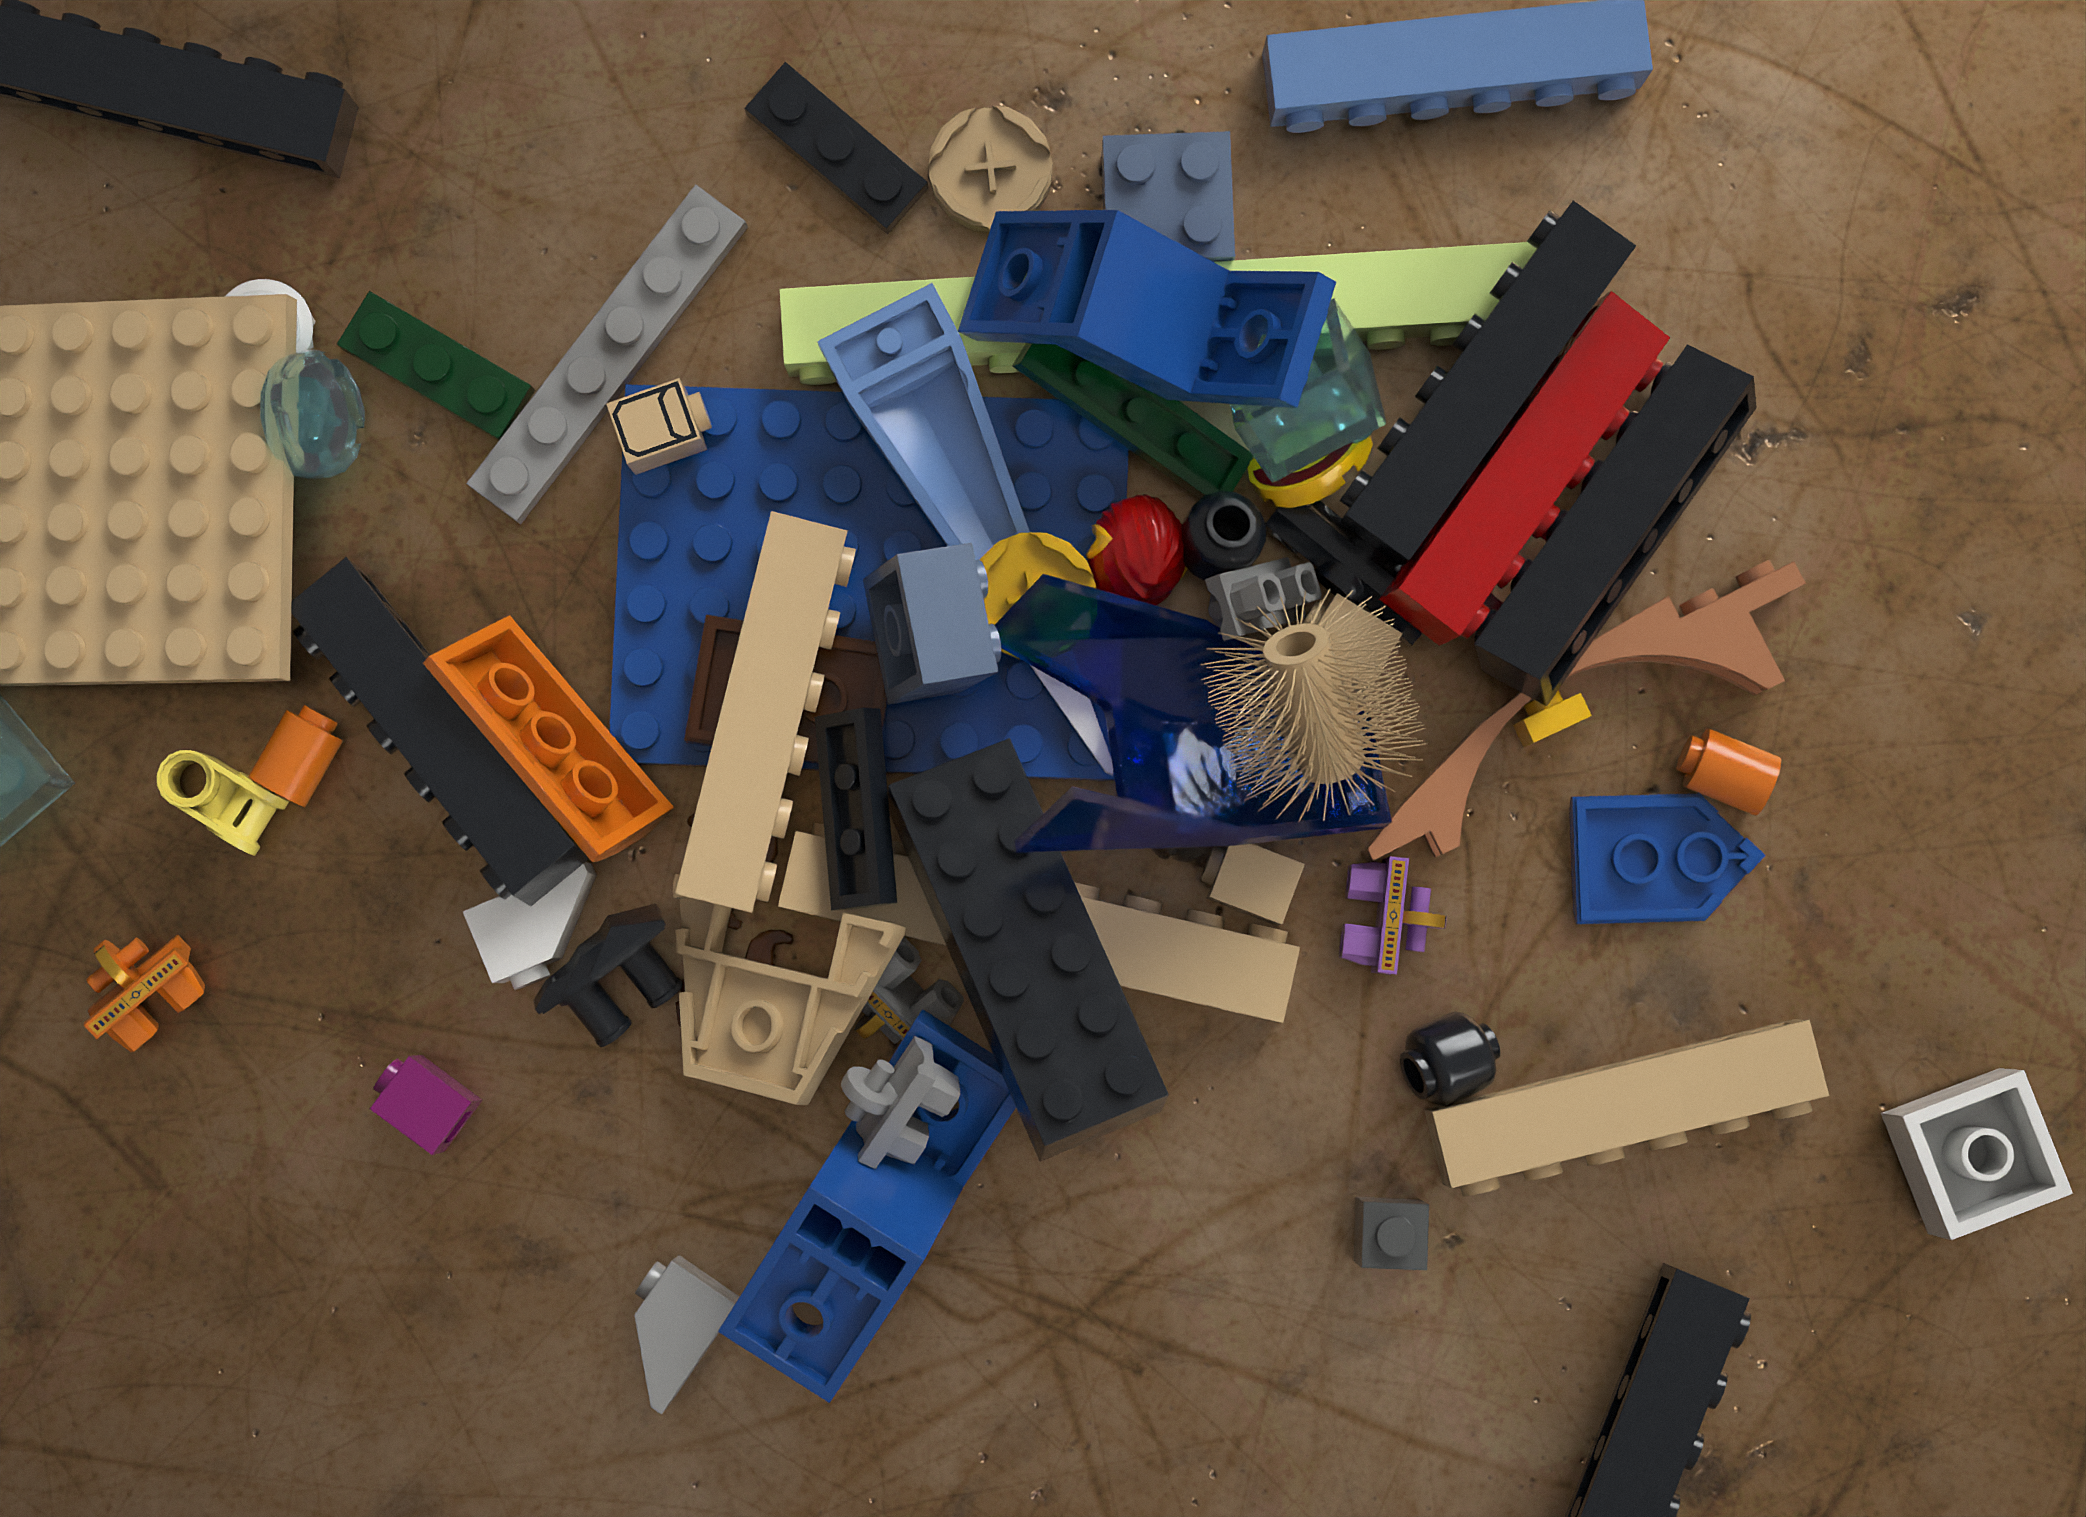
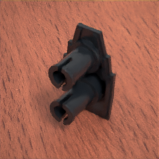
M657 904L608 915L600 929L576 948L569 962L544 982L533 1000L537 1013L545 1014L558 1004L560 1006L568 1005L595 1038L596 1044L599 1047H604L618 1039L632 1024L629 1017L623 1014L598 981L614 968L621 967L652 1009L659 1007L676 995L682 988L683 983L679 977H676L650 943L666 926Z

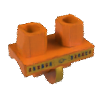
M177 934L136 968L134 964L149 952L147 946L139 938L136 937L122 950L108 940L102 941L93 949L101 967L91 974L86 981L97 993H100L113 981H116L118 984L88 1008L90 1018L84 1022L83 1026L96 1039L106 1032L113 1040L131 1053L137 1050L159 1028V1023L140 1003L157 991L179 1013L189 1007L204 993L205 984L194 966L189 962L191 950L189 945Z

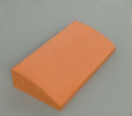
M510 615L435 652L423 662L430 673L592 862H598L613 856L646 837L674 808Z

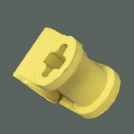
M179 750L168 755L160 764L157 772V787L164 799L205 824L209 831L224 841L253 856L260 849L257 840L276 810H285L290 802L254 782L248 777L249 775L238 772L214 756L197 751ZM199 763L206 773V784L199 795L189 798L181 789L180 777L187 766Z

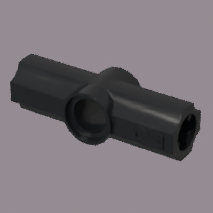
M1320 500L1294 508L1278 507L1266 522V530L1270 535L1278 539L1289 551L1296 554L1304 562H1310L1314 567L1317 580L1327 590L1330 588L1329 592L1334 596L1338 593L1346 597L1353 590L1346 599L1357 606L1372 596V598L1359 606L1365 605L1362 609L1369 613L1386 606L1372 615L1376 616L1383 612L1377 616L1383 622L1395 619L1386 622V624L1394 623L1391 627L1403 633L1400 640L1410 648L1423 633L1379 600L1402 567L1339 523L1342 518Z

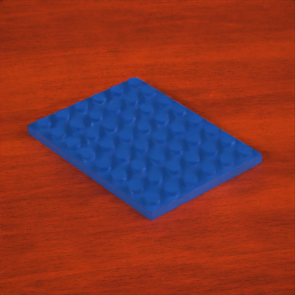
M625 384V397L657 385ZM684 386L688 395L700 392L712 428L701 433L707 450L637 475L627 465L622 451L609 732L638 765L707 767L712 747L686 743L684 741L706 615L744 621L771 511L848 531L844 546L856 549L847 587L834 584L828 607L830 610L840 612L835 633L837 636L875 641L863 579L896 554L947 546L854 414L843 392ZM982 397L1029 531L1048 533L1069 542L1088 562L1085 554L1096 539L1092 533V525L1102 518L1103 511L1110 510L1111 503L1127 498L1128 448L1059 399ZM1096 590V611L1088 630L1071 647L1114 764L1112 776L1103 771L1027 660L1017 659L1001 652V659L997 663V673L960 693L887 704L882 733L886 773L918 774L1010 738L1027 778L1117 781L1123 617L1120 619L1113 617L1104 606ZM803 762L801 770L819 771V764Z

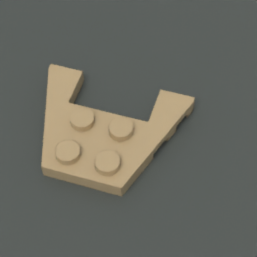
M675 874L673 879V898L680 899L681 929L675 930L676 951L678 954L683 955L685 992L679 993L684 1076L795 1105H808L903 939L906 926L843 913L828 978L818 977L722 953L732 908L675 894L680 874Z

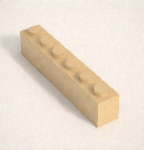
M771 511L675 892L677 895L751 913L755 899L765 902L769 900L777 864L766 862L765 859L771 836L784 839L793 801L783 799L781 795L787 773L800 776L809 738L797 735L802 711L816 712L825 676L812 672L818 647L831 650L840 617V612L828 609L834 584L847 587L856 549L844 546L847 530Z
M1793 1019L1461 1100L1450 1106L1424 1109L1443 1185L1449 1188L1461 1187L1463 1196H1471L1500 1188L1498 1177L1523 1171L1525 1181L1560 1174L1563 1172L1562 1161L1585 1156L1588 1166L1619 1160L1625 1157L1623 1146L1648 1141L1650 1150L1677 1146L1688 1142L1685 1131L1710 1125L1712 1135L1742 1130L1750 1127L1748 1116L1772 1110L1774 1120L1803 1115L1813 1111L1810 1103L1811 1100L1827 1097L1829 1092L1810 1020Z

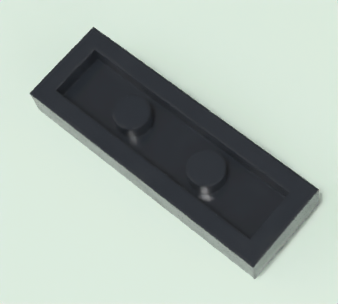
M786 62L744 108L746 115L887 235L928 189V182Z
M863 707L816 716L814 718L831 911L896 904L898 902L880 708Z

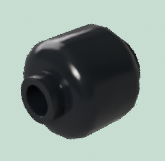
M1217 491L1203 496L1191 507L1181 526L1185 566L1194 576L1204 581L1218 574L1252 566L1260 556L1266 543V523L1260 509L1249 498L1236 492Z
M1451 1012L1414 1029L1407 1036L1405 1051L1400 1054V1066L1409 1088L1419 1099L1424 1100L1428 1098L1434 1104L1450 1106L1485 1090L1494 1082L1496 1074L1495 1060L1500 1057V1046L1494 1032L1488 1025L1484 1023L1478 1025L1474 1019L1465 1013Z

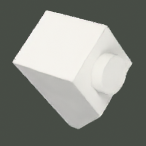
M583 863L532 906L511 895L506 900L498 896L463 911L492 983L511 981L513 989L518 990L550 976L546 965L563 958L597 876L591 863Z

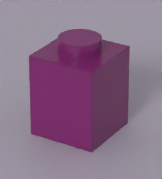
M423 1055L408 1056L404 1063L396 1058L384 1070L373 1087V1090L380 1095L370 1107V1110L428 1153L435 1155L445 1152L482 1102V1099Z

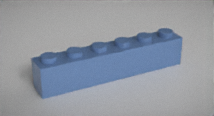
M1597 0L1271 34L1266 36L1262 52L1270 127L1286 125L1287 131L1293 133L1314 131L1322 128L1324 121L1349 119V124L1352 126H1369L1385 121L1387 119L1386 115L1411 112L1413 119H1434L1448 114L1449 108L1473 106V110L1476 113H1493L1509 108L1511 102L1535 99L1537 106L1551 107L1566 104L1574 99L1573 95L1598 93V99L1617 100L1635 94L1636 89L1642 87L1653 70L1644 0Z

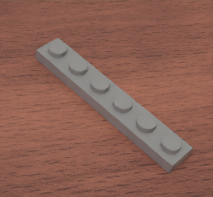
M695 184L466 484L521 525L607 413L606 403L612 402L620 396L625 389V384H629L746 231L748 228L746 221Z

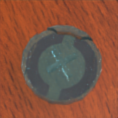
M315 349L294 352L279 359L267 373L260 399V419L266 443L275 458L284 461L294 476L308 479L329 478L347 470L358 456L362 443L355 444L357 429L364 428L365 410L360 389L348 368L338 359H329L323 355L326 352Z

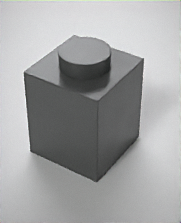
M1355 1197L1354 1262L1361 1268L1427 1270L1429 1204L1420 1199Z

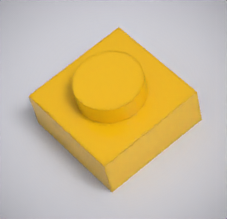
M1558 690L1547 706L1536 700L1525 704L1524 708L1529 717L1517 722L1513 727L1524 748L1592 715L1581 693L1563 700Z

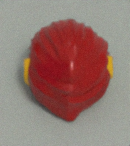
M1147 494L1135 495L1133 498L1130 497L1111 503L1110 510L1103 511L1102 518L1092 525V533L1096 539L1085 556L1088 558L1096 590L1104 606L1113 617L1120 619L1131 612L1158 605L1169 597L1172 590L1187 571L1184 563L1185 552L1182 541V524L1176 518L1175 513L1158 497H1151Z

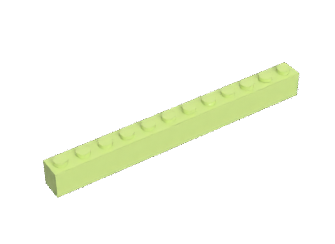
M1528 242L1215 261L1214 263L1229 271L1320 272L1336 281L1327 318L1322 327L1314 353L1319 354L1341 350L1342 342L1367 341V348L1375 350L1398 348L1405 345V338L1430 337V344L1452 345L1474 314L1486 320L1499 300L1489 293L1512 261L1523 269L1536 251V248ZM975 277L780 289L783 357L788 376H799L800 383L805 385H825L837 382L817 341L933 283L958 331ZM959 333L971 366L989 364V371L993 373L1020 372L1012 365L1026 343L976 341ZM1267 334L1261 336L1258 347L1263 343Z

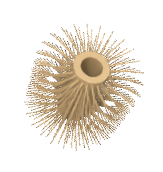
M1329 588L1323 601L1320 600L1313 619V612H1311L1310 624H1302L1306 596L1305 590L1300 624L1296 604L1297 624L1292 626L1280 596L1289 627L1283 629L1273 612H1271L1281 628L1280 630L1256 606L1278 630L1274 635H1271L1264 627L1263 629L1266 632L1258 629L1250 622L1247 624L1237 618L1235 619L1261 632L1269 638L1267 642L1218 633L1245 642L1255 648H1206L1207 650H1259L1264 653L1253 655L1215 651L1216 653H1225L1226 656L1235 658L1201 664L1207 665L1234 660H1242L1248 663L1206 667L1240 666L1231 670H1214L1225 672L1201 680L1221 674L1233 676L1205 682L1204 684L1233 677L1236 678L1228 683L1208 686H1220L1208 693L1226 689L1208 698L1221 693H1232L1209 702L1231 696L1223 702L1211 704L1212 706L1229 702L1224 706L1215 707V709L1219 708L1218 710L1229 707L1221 710L1216 715L1225 711H1233L1215 720L1230 714H1238L1235 717L1216 722L1218 724L1236 719L1232 723L1218 726H1231L1237 723L1233 727L1222 729L1226 730L1225 732L1228 731V734L1223 737L1233 732H1241L1222 740V742L1238 735H1246L1243 738L1223 744L1226 745L1239 740L1243 742L1225 748L1234 746L1237 748L1240 745L1246 744L1241 748L1229 750L1234 751L1233 753H1238L1230 757V759L1242 753H1249L1229 763L1246 756H1254L1251 759L1230 765L1233 766L1247 761L1251 762L1248 765L1232 768L1244 767V770L1236 771H1244L1240 775L1248 770H1253L1237 780L1259 769L1268 768L1266 771L1239 781L1236 784L1263 774L1261 779L1237 787L1256 782L1255 784L1257 785L1251 789L1253 790L1268 778L1277 776L1246 795L1249 796L1286 774L1282 781L1244 800L1246 801L1277 786L1258 812L1300 782L1296 792L1282 812L1276 817L1277 819L1308 784L1313 782L1315 783L1313 792L1298 822H1300L1307 806V811H1309L1316 789V799H1318L1320 784H1326L1327 786L1324 821L1329 784L1331 787L1332 806L1334 808L1332 783L1338 782L1348 814L1350 815L1340 781L1346 779L1359 800L1349 782L1350 780L1374 805L1352 780L1354 773H1357L1366 783L1367 781L1362 776L1368 778L1381 789L1380 785L1393 792L1396 791L1359 770L1361 766L1412 777L1411 775L1381 766L1372 760L1423 761V759L1365 757L1364 755L1372 753L1415 758L1392 750L1428 744L1422 743L1393 748L1379 746L1384 744L1423 742V740L1386 741L1392 739H1417L1407 738L1409 737L1408 734L1426 729L1422 728L1405 734L1399 733V731L1424 726L1423 724L1396 731L1390 730L1397 726L1422 723L1420 721L1402 724L1406 721L1417 720L1411 719L1417 716V714L1412 717L1409 715L1419 710L1404 716H1394L1397 714L1403 715L1404 712L1419 708L1418 706L1395 713L1400 708L1418 704L1406 706L1402 704L1396 707L1401 703L1415 701H1406L1408 698H1411L1407 697L1411 693L1404 696V693L1413 689L1400 694H1390L1413 686L1390 690L1395 686L1412 682L1396 683L1390 686L1396 681L1409 679H1401V676H1404L1402 674L1405 672L1389 676L1407 667L1395 672H1384L1407 664L1404 663L1384 669L1389 664L1406 660L1386 663L1391 659L1403 657L1393 656L1386 658L1392 654H1398L1396 652L1399 650L1393 653L1385 652L1392 651L1400 647V645L1389 650L1381 649L1401 641L1376 648L1383 642L1399 638L1380 641L1386 636L1396 635H1382L1392 630V628L1374 637L1364 638V636L1394 625V623L1365 634L1372 627L1395 619L1371 625L1378 620L1377 618L1366 627L1355 630L1383 613L1381 612L1345 633L1351 624L1386 606L1353 621L1359 614V611L1365 606L1363 605L1334 631L1327 632L1329 628L1364 604L1372 596L1331 624L1345 599L1353 592L1352 590L1319 625H1316V617L1330 591ZM1333 614V616H1332V617L1330 618V620L1326 623V625L1324 626V628L1321 627V626L1325 623V621ZM1354 616V618L1348 624L1344 625ZM1367 629V630H1366L1363 634H1361L1359 637L1354 638V637H1355L1356 635H1358L1360 632H1362L1363 630ZM1341 630L1335 637L1330 638L1335 632ZM1357 632L1346 641L1339 642L1342 637ZM1374 638H1380L1373 643L1362 645ZM1245 640H1249V641H1253V642H1258V643H1262V644H1265V645H1264V647H1263V646H1260V645H1257V644H1254V643H1251V642H1248V641H1245ZM1352 642L1345 649H1339L1341 646ZM1374 644H1378V645H1376L1375 647H1373L1372 649H1367L1368 647H1370V646H1372V645H1374ZM1375 651H1383L1378 654H1373ZM1228 654L1242 655V656H1246V657H1238V656H1233V655H1228ZM1380 655H1387V656H1384V657H1382V658H1380V659L1370 660V661H1369V659H1371V658H1373V657L1380 656ZM1259 657V658H1265V659H1262V660L1257 661V660L1248 659V658ZM1386 660L1379 665H1373L1378 661ZM1251 665L1258 667L1254 670H1238ZM1349 667H1355L1351 671H1345ZM1228 672H1246V673H1242V674H1231V673H1228ZM1263 672L1259 676L1249 675L1251 673ZM1381 673H1389L1384 676H1379ZM1392 677L1386 681L1374 683L1379 679ZM1392 682L1383 688L1378 687L1384 683ZM1241 683L1234 687L1222 688L1228 684ZM1261 687L1257 692H1251L1256 688ZM1241 688L1239 691H1228L1231 689ZM1355 689H1360L1357 693H1351ZM1264 694H1270V695H1269L1268 697H1266V698L1261 697V696H1263ZM1386 695H1393L1392 697L1384 698ZM1233 696H1239V697H1237V698H1235V699L1229 700V699L1232 698ZM1245 699L1237 704L1229 705L1236 700ZM1395 700L1391 703L1380 705V703L1384 701ZM1397 704L1390 709H1384L1389 705ZM1238 705H1244L1243 708L1240 709H1231ZM1361 711H1366L1362 715H1357ZM1272 715H1278V716H1277L1276 718H1274V719H1268V718H1270ZM1368 717H1375L1370 721H1366ZM1388 717H1399V718L1394 719V720H1385V721H1383L1384 719H1386V718H1388ZM1404 717H1410L1408 719L1399 720ZM1252 720V722L1246 725L1237 726L1244 721ZM1402 721L1396 725L1384 726L1392 722ZM1247 726H1253L1249 730H1240ZM1367 732L1377 733L1373 736H1363ZM1387 734H1388V735H1398V736H1395V737H1379V736H1383V735H1387ZM1278 737H1285L1282 740H1276ZM1370 739H1385L1375 743L1369 741ZM1257 741L1260 742V743H1258V744H1256V745H1254V746L1245 747V746L1251 744L1252 742H1257ZM1276 746L1282 747L1281 749H1274ZM1260 747L1257 751H1248L1252 748ZM1368 747V748H1373V749H1377V750L1367 751V750H1363V749ZM1380 751H1386L1396 754L1382 753ZM1261 757H1266L1265 759L1261 760L1260 762L1254 763V762L1257 761L1259 758H1261ZM1286 758H1292L1288 762L1280 764ZM1269 762L1261 767L1253 768L1260 763ZM1363 762L1370 763L1373 766L1363 764ZM1286 765H1291L1288 770L1277 773ZM1277 769V770H1276L1275 772H1273L1271 775L1265 777V776H1266L1267 774H1269L1272 770ZM1300 769L1296 774L1290 776L1295 770ZM1300 774L1303 775L1302 778H1300L1298 781H1296L1294 784H1292L1290 787H1288L1286 790H1284L1282 793H1280L1278 796H1276L1274 799L1268 802L1288 783H1290L1296 776ZM1289 780L1288 782H1286V783L1278 790V788H1279L1285 781Z

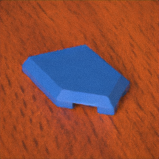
M1700 793L1571 797L1572 900L1576 924L1705 921L1722 903V900L1766 855L1717 813L1718 810Z

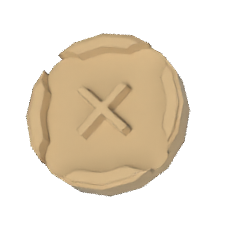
M992 106L993 108L984 107L977 110L975 107L960 112L941 128L930 148L928 176L936 202L952 220L973 231L990 232L996 211H1039L1051 188L1053 162L1046 137L1030 118L1009 107Z

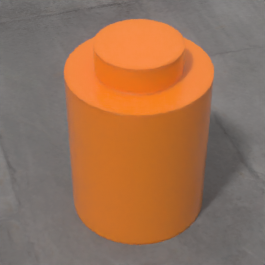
M303 705L298 715L286 710L248 777L279 796L302 807H306L344 741L333 734L338 722L306 705Z
M1707 728L1700 738L1693 735L1688 738L1681 751L1676 770L1685 774L1683 787L1757 816L1763 810L1774 789L1781 768V757Z

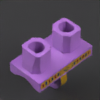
M1389 856L1382 859V863L1370 862L1348 866L1345 899L1378 902L1375 927L1354 924L1342 925L1339 958L1360 965L1371 966V973L1397 974L1402 925L1408 926L1406 950L1425 952L1427 928L1446 929V915L1429 913L1430 888L1412 887L1410 911L1404 910L1409 858Z

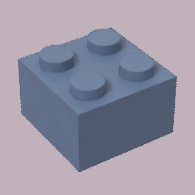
M1230 131L1103 136L1101 151L1103 210H1119L1213 262L1235 260Z
M972 543L896 554L863 579L888 705L960 693L998 672L997 663L1001 659V641L995 625L988 623L984 599L988 594V578L982 561L975 560Z

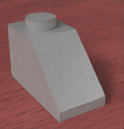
M680 1255L674 1258L667 1267L657 1261L635 1292L636 1295L644 1299L634 1316L650 1407L660 1414L669 1407L718 1335V1330L739 1299V1296Z

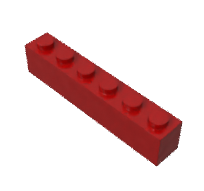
M1610 291L1597 300L1414 555L1403 565L1379 600L1439 646L1459 636L1468 639L1489 614L1490 608L1483 603L1497 585L1500 589H1503L1523 566L1525 558L1519 552L1530 536L1538 539L1557 518L1560 508L1554 502L1564 488L1574 489L1594 465L1595 459L1588 454L1600 438L1604 441L1611 438L1628 417L1630 411L1623 405L1635 389L1639 393L1642 392L1657 376L1664 364L1657 356L1670 337L1614 292Z

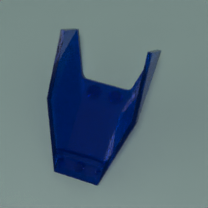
M1042 574L995 624L1003 650L1093 700L1103 710L1106 718L1117 797L1072 786L1014 841L1016 853L1237 846L1384 829L1392 823L1385 787L1380 785L1381 789L1368 778L1362 776L1367 781L1366 783L1357 773L1352 775V780L1374 805L1349 780L1359 798L1358 800L1348 782L1344 779L1340 783L1350 815L1348 814L1338 782L1332 783L1334 808L1332 806L1331 787L1329 784L1324 821L1326 784H1320L1318 799H1316V789L1309 811H1307V806L1300 822L1298 821L1315 786L1313 782L1308 784L1277 819L1276 817L1282 812L1296 792L1300 782L1259 812L1258 810L1264 806L1262 804L1269 799V796L1275 791L1277 786L1244 801L1282 781L1286 774L1249 796L1246 795L1277 776L1268 778L1253 790L1251 789L1257 785L1255 784L1256 782L1237 787L1261 779L1263 774L1236 784L1239 781L1264 772L1268 768L1259 769L1237 780L1253 770H1248L1240 775L1244 771H1236L1244 770V767L1232 768L1248 765L1251 762L1247 761L1233 766L1230 765L1251 759L1254 756H1246L1229 763L1249 753H1242L1230 759V757L1238 753H1233L1234 751L1229 750L1241 748L1246 744L1240 745L1237 748L1236 746L1225 747L1240 744L1243 741L1239 740L1226 745L1223 744L1243 738L1246 735H1238L1222 742V740L1241 732H1233L1223 737L1228 734V731L1225 732L1226 730L1222 729L1233 727L1237 723L1231 726H1218L1232 723L1236 719L1218 724L1216 722L1235 717L1238 714H1230L1215 720L1233 711H1225L1216 715L1221 710L1229 707H1224L1218 710L1219 708L1215 709V707L1224 706L1229 702L1212 706L1211 704L1223 702L1231 696L1209 702L1232 693H1221L1208 698L1226 690L1222 689L1208 693L1220 687L1208 686L1228 683L1236 678L1233 677L1207 684L1204 683L1233 675L1221 674L1205 680L1201 679L1225 672L1214 670H1231L1240 666L1206 667L1248 663L1242 660H1234L1207 665L1201 664L1235 658L1226 656L1225 653H1216L1215 651L1253 655L1264 653L1259 650H1207L1206 648H1254L1234 638L1224 641L1222 634H1218L1221 633V628L1208 620ZM1228 654V655H1233V656H1238V657H1246V656H1242V655ZM1255 657V658H1248V659H1253V660L1259 661V660H1262V659H1265V658ZM1251 665L1238 670H1254L1258 667ZM1228 672V673H1231V674H1242V673H1246V672ZM1263 672L1251 673L1249 675L1259 676ZM1241 683L1228 684L1222 688L1234 687ZM1258 687L1251 692H1257L1261 687ZM1241 688L1231 689L1228 691H1239ZM1264 694V695L1261 696V697L1266 698V697H1268L1270 694ZM1233 696V697L1230 698L1229 700L1235 699V698H1237V697H1239V696ZM1245 699L1236 700L1229 705L1237 704ZM1238 705L1231 709H1240L1243 708L1244 705ZM1361 711L1357 715H1362L1365 712ZM1272 715V716H1271L1270 718H1268V719H1274V718H1276L1278 715ZM1252 720L1244 721L1237 726L1246 725L1252 722ZM1247 726L1240 730H1249L1253 726ZM1367 732L1363 736H1373L1374 733ZM1278 737L1276 740H1282L1285 737ZM1370 739V740H1369V741H1371L1372 743H1375V742H1376L1375 739ZM1257 741V742H1252L1251 744H1249V745H1247V746H1245V747L1254 746V745H1256V744H1258V743H1260V742H1259V741ZM1276 746L1274 749H1281L1282 747ZM1260 747L1252 748L1248 751H1257ZM1367 747V748H1364L1363 750L1371 751V750H1377V749H1373V748H1368V747ZM1364 754L1365 757L1379 758L1378 754ZM1261 757V758H1259L1257 761H1255L1254 763L1260 762L1261 760L1265 759L1266 757ZM1286 758L1280 764L1286 763L1292 758ZM1372 760L1380 765V760ZM1269 762L1260 763L1253 768L1261 767ZM1363 762V764L1373 766L1370 763ZM1286 765L1277 773L1288 770L1291 765ZM1361 766L1359 770L1385 785L1382 770ZM1277 769L1272 770V771H1271L1269 774H1267L1265 777L1271 775V774H1272L1273 772H1275ZM1300 769L1295 770L1290 776L1296 774ZM1300 774L1296 776L1290 783H1288L1268 802H1270L1272 799H1274L1276 796H1278L1280 793H1282L1284 790H1286L1288 787H1290L1292 784H1294L1296 781L1302 778L1303 775ZM1289 780L1285 781V782L1278 788V790H1279L1286 782H1288Z

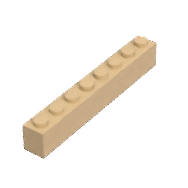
M813 823L811 834L795 832L778 907L840 922L843 913L906 926L905 937L946 946L901 842L892 840L898 903L853 910L831 911L824 825ZM1075 883L1120 986L1278 1023L1284 1022L1300 951L1298 946L1285 944L1288 932L1250 923L1248 935L1224 930L1225 917L1188 909L1185 920L1160 915L1163 905L1161 902L1125 895L1123 906L1098 901L1099 888Z

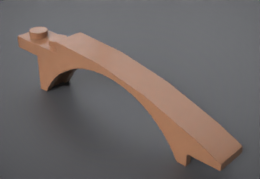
M1769 559L1736 576L1735 578L1740 588L1719 599L1714 588L1680 604L1679 607L1684 615L1682 618H1680L1670 597L1667 596L1594 639L1569 676L1605 665L1626 662H1658L1704 671L1727 680L1751 695H1756L1784 682L1785 679L1750 612L1801 587L1806 582L1794 561L1775 570ZM1519 692L1474 727L1394 809L1361 851L1365 862L1374 861L1421 836L1424 837L1434 857L1459 847L1463 813L1469 789L1477 769L1491 743L1505 724L1532 698Z

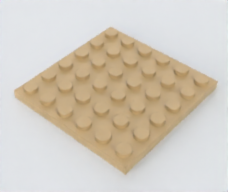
M288 294L0 306V686L290 681L297 299ZM278 367L276 447L274 449L267 434L263 407L268 381Z

